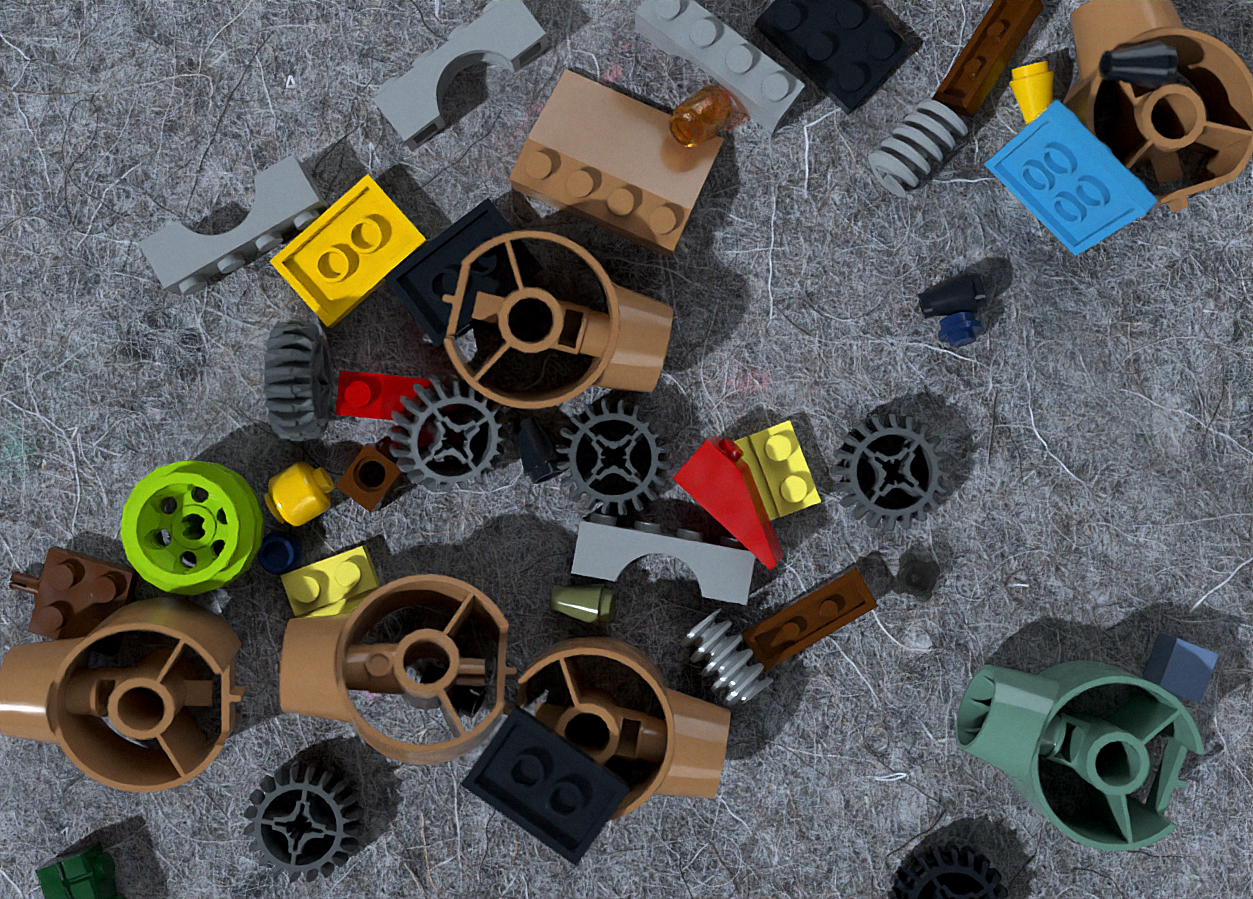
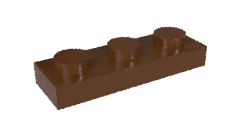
M994 0L932 100L947 106L956 114L973 118L1044 7L1041 0Z
M851 567L744 629L741 633L752 649L758 663H762L764 666L763 671L766 672L878 607V604L857 568Z

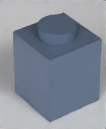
M1159 632L1142 679L1162 687L1181 703L1183 698L1200 704L1219 654Z

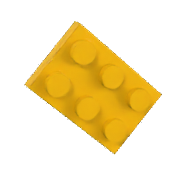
M367 174L269 262L322 322L332 329L386 281L384 279L386 275L429 242Z

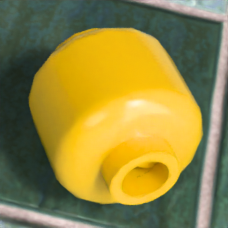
M301 461L271 477L268 482V492L264 494V498L269 510L281 524L288 522L297 527L330 509L331 496L329 492L334 490L335 487L323 467L314 469L309 463Z

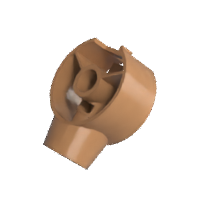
M1091 0L1075 9L1070 15L1079 79L1068 91L1062 105L1074 112L1080 123L1095 138L1093 122L1094 104L1102 81L1099 73V62L1102 54L1107 50H1120L1158 40L1163 41L1166 45L1173 46L1178 58L1176 71L1196 88L1208 110L1211 122L1206 121L1205 106L1199 95L1186 86L1179 84L1170 85L1169 82L1168 84H1162L1157 89H1150L1115 80L1114 87L1121 111L1115 115L1109 124L1107 142L1113 156L1127 170L1131 166H1143L1151 163L1158 185L1184 176L1177 156V150L1182 148L1209 154L1207 164L1193 186L1162 196L1153 195L1158 201L1151 208L1168 203L1170 211L1173 213L1189 206L1187 196L1195 195L1235 180L1253 154V77L1242 59L1231 48L1215 37L1196 30L1186 29L1172 0ZM1152 122H1153L1154 125L1156 126L1157 132H1156L1154 126L1152 125Z
M531 230L516 231L495 237L476 248L462 261L456 294L443 295L442 300L444 302L453 304L446 337L444 338L449 357L461 376L474 389L498 403L524 409L546 408L564 403L578 396L589 387L650 393L657 384L671 333L673 320L672 306L612 283L602 266L589 252L565 237L549 232ZM522 238L547 240L557 243L576 254L590 268L599 283L605 303V313L591 310L589 306L556 299L547 290L538 286L523 285L510 240ZM505 242L518 288L513 289L504 298L477 292L472 318L499 324L504 340L474 369L463 355L455 337L472 262L481 254ZM527 297L545 301L551 311V321L547 329L535 337H523L517 334L510 327L508 321V314L512 306L517 301ZM510 346L526 353H537L551 348L576 355L582 353L593 356L587 366L571 380L557 387L542 391L511 390L499 386L482 376Z
M436 574L407 576L387 583L367 596L352 613L289 619L281 658V710L283 712L350 722L370 746L380 753L401 762L429 765L454 760L479 746L493 732L501 720L505 706V680H514L517 673L516 668L506 667L509 624L495 603L476 587L456 578ZM417 604H441L458 609L444 632L428 628L412 632L405 636L400 644L373 643L372 645H359L365 634L378 621L401 608ZM473 617L486 628L498 647L495 707L478 726L466 733L449 700L455 693L457 685L484 686L485 659L459 658L458 649L454 644L470 618ZM427 657L438 659L448 670L442 679L431 684L417 683L409 678L406 673L413 662ZM349 690L369 691V693L400 694L403 700L414 708L422 710L440 708L455 739L443 743L419 745L387 737L370 726L361 717L350 700Z
M156 597L139 600L121 607L104 619L86 637L12 646L5 655L0 668L1 733L12 738L58 744L67 757L82 772L92 779L115 789L143 793L177 787L199 775L214 761L242 714L235 713V702H240L247 691L246 686L235 685V655L242 646V643L233 629L211 610L188 600ZM127 630H151L165 633L180 640L175 650L168 648L153 650L143 656L134 667L100 666L97 669L87 668L89 656L96 640L109 634ZM188 645L204 657L214 670V673H221V730L208 740L186 706H212L215 685H213V680H197L195 666L183 654ZM148 688L156 691L161 697L152 694ZM101 717H110V721L116 729L130 738L143 740L157 737L164 750L146 748L126 740L112 730Z
M583 635L568 638L555 643L541 652L527 666L519 678L518 683L520 685L516 704L525 709L531 676L551 662L560 660L571 697L566 701L564 707L537 702L535 717L601 764L605 763L611 756L637 762L638 759L653 762L641 776L629 783L631 784L629 792L608 821L620 818L634 811L652 795L714 799L726 753L730 726V709L668 688L663 675L656 665L634 646L619 639L600 635ZM574 655L605 656L634 669L655 691L664 709L666 719L649 716L645 712L621 708L618 701L608 691L598 687L585 688ZM507 703L503 714L509 715L516 704ZM581 713H593L600 716L607 723L609 731L599 738H586L574 729L571 719Z

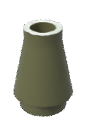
M606 583L553 586L550 598L551 611L564 613L598 627L601 623H612L616 607V589L607 588Z

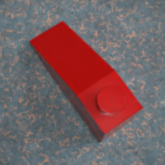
M339 370L335 415L394 421L391 418V412L405 410V406L400 402V396H408L412 400L417 395L413 389L414 383H419L424 389L430 388L429 379ZM454 403L445 405L440 409L444 412H453L460 407L464 410L470 405ZM428 417L424 421V424H428Z
M715 435L707 439L672 479L769 570H772L784 555L750 467L741 458L744 453L737 444L727 437L720 439Z

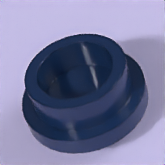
M967 311L949 315L939 322L941 330L938 332V338L940 342H949L950 347L969 345L976 341L975 335L982 332V323L976 320L974 312Z
M277 531L263 538L262 547L257 556L264 570L274 575H283L298 567L302 560L303 552L299 540L294 535L285 531Z

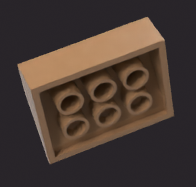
M565 69L528 135L509 180L513 189L672 259L724 142V138Z

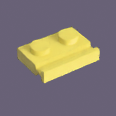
M790 420L733 441L744 453L741 458L750 467L770 520L821 502Z
M366 545L280 575L293 613L297 618L352 613L367 596L380 588V582Z

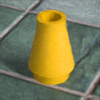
M1047 61L1011 70L1013 81H1010L1009 84L1026 125L1053 103L1054 71H1049Z

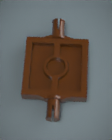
M55 546L48 549L43 573L39 578L15 571L10 578L13 582L9 583V588L34 595V609L28 632L54 640L86 637L116 610L136 602L135 588L139 573L131 567ZM124 631L109 634L96 640L92 651L109 656L117 654L121 647Z

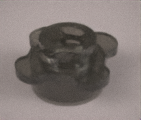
M910 552L902 554L898 559L900 565L898 573L890 581L891 589L897 594L905 592L913 595L918 602L928 601L932 597L936 578L940 575L939 565L934 561L923 562L918 560ZM914 573L919 575L917 581H912L911 579Z

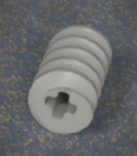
M923 99L917 105V112H910L905 118V124L898 125L892 131L893 137L885 138L880 144V150H874L868 156V163L878 181L887 190L898 197L905 198L907 195L900 184L904 182L911 187H916L919 181L913 171L916 169L920 173L927 175L931 168L925 158L929 157L933 161L940 162L944 157L938 145L940 144L951 150L956 144L950 132L964 137L968 133L967 127L961 118L947 106L932 99Z
M720 608L690 629L679 646L682 649L696 646L690 661L697 663L706 660L707 664L700 675L702 678L713 675L718 677L711 687L713 693L727 689L728 694L721 703L723 707L735 704L741 706L774 680L773 678H767L758 681L757 678L764 666L762 663L751 666L747 665L753 654L751 648L737 652L736 648L743 637L741 634L730 637L725 635L732 622L726 620L716 623L715 619L722 609Z

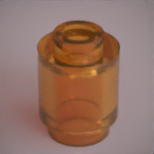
M706 85L678 105L669 119V129L674 139L686 147L701 145L729 124L733 118V107L729 96L716 86Z

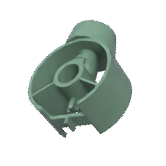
M1092 660L1060 663L1047 668L1037 675L995 665H983L976 671L965 690L958 710L955 727L956 743L959 749L1007 773L1013 786L1022 798L1067 836L1088 847L1105 851H1128L1143 848L1159 841L1175 830L1177 824L1166 818L1164 813L1174 786L1186 788L1187 786L1185 781L1178 778L1188 749L1204 755V748L1198 728L1192 716L1177 698L1154 683L1110 664ZM1128 683L1139 691L1106 720L1092 713L1079 712L1068 715L1058 711L1077 694L1103 684ZM1157 733L1168 738V744L1146 803L1133 797L1127 802L1125 794L1132 793L1143 783L1147 784L1156 760L1148 756L1144 744ZM1103 747V750L1101 751L1100 755L1096 758L1100 749ZM1038 754L1042 758L1064 765L1087 781L1093 817H1071L1055 813L1051 810L1039 781Z

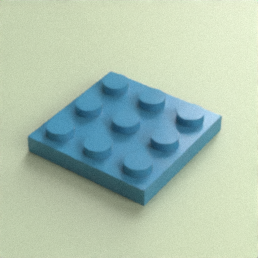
M1057 99L984 164L1074 256H1077L1144 215L1158 201L1146 189L1145 184L1138 177L1133 176L1113 156L1109 147L1099 142L1080 123L1076 114L1066 109Z

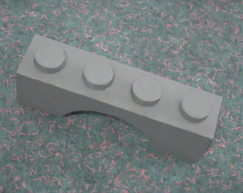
M491 0L484 7L483 15L470 25L465 22L457 26L449 34L448 41L436 51L429 49L419 55L413 62V68L402 77L394 76L385 81L378 89L379 94L372 100L409 149L414 151L446 126L443 115L444 94L451 80L460 71L475 64L490 63L502 66L516 73L549 48L547 34L521 0Z
M644 0L635 12V30L669 56L675 55L685 58L706 71L727 90L740 110L772 134L798 101L805 87L803 82L694 0Z
M292 154L255 175V199L252 209L245 220L233 230L218 235H203L175 221L138 242L163 288L179 295L181 293L183 295L193 294L207 285L206 279L220 271L222 274L238 269L246 262L244 257L258 249L260 252L273 249L283 242L282 236L295 228L304 230L329 207L305 165Z
M591 512L590 520L581 519L571 570L572 574L615 581L621 571L636 558L653 553L667 554L680 559L691 568L697 578L702 597L747 605L755 555L736 538L721 536L720 543L702 540L703 532L678 528L677 535L659 532L660 524L639 520L634 521L633 527L616 525V516H607Z

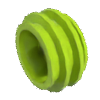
M182 460L154 469L135 485L123 507L120 535L127 559L145 581L167 593L194 596L230 585L250 569L262 547L265 519L258 495L242 475L220 463ZM197 487H201L208 492L209 496L206 501L199 502L195 498L194 492ZM171 497L177 502V509L172 514L164 510ZM199 515L205 520L201 526L206 531L204 536L197 532L200 524L196 519ZM161 530H166L171 535V542L167 546L163 540ZM223 540L225 541L224 548L220 555H217L214 551V545ZM187 551L193 552L196 555L197 562L194 567L183 563V555Z

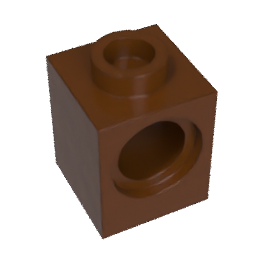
M384 441L380 446L376 443H366L335 485V487L370 513L381 509L407 474V472H401L396 465L398 457H394L391 454L390 445ZM374 461L379 462L385 469V479L379 486L372 485L366 477L367 467Z

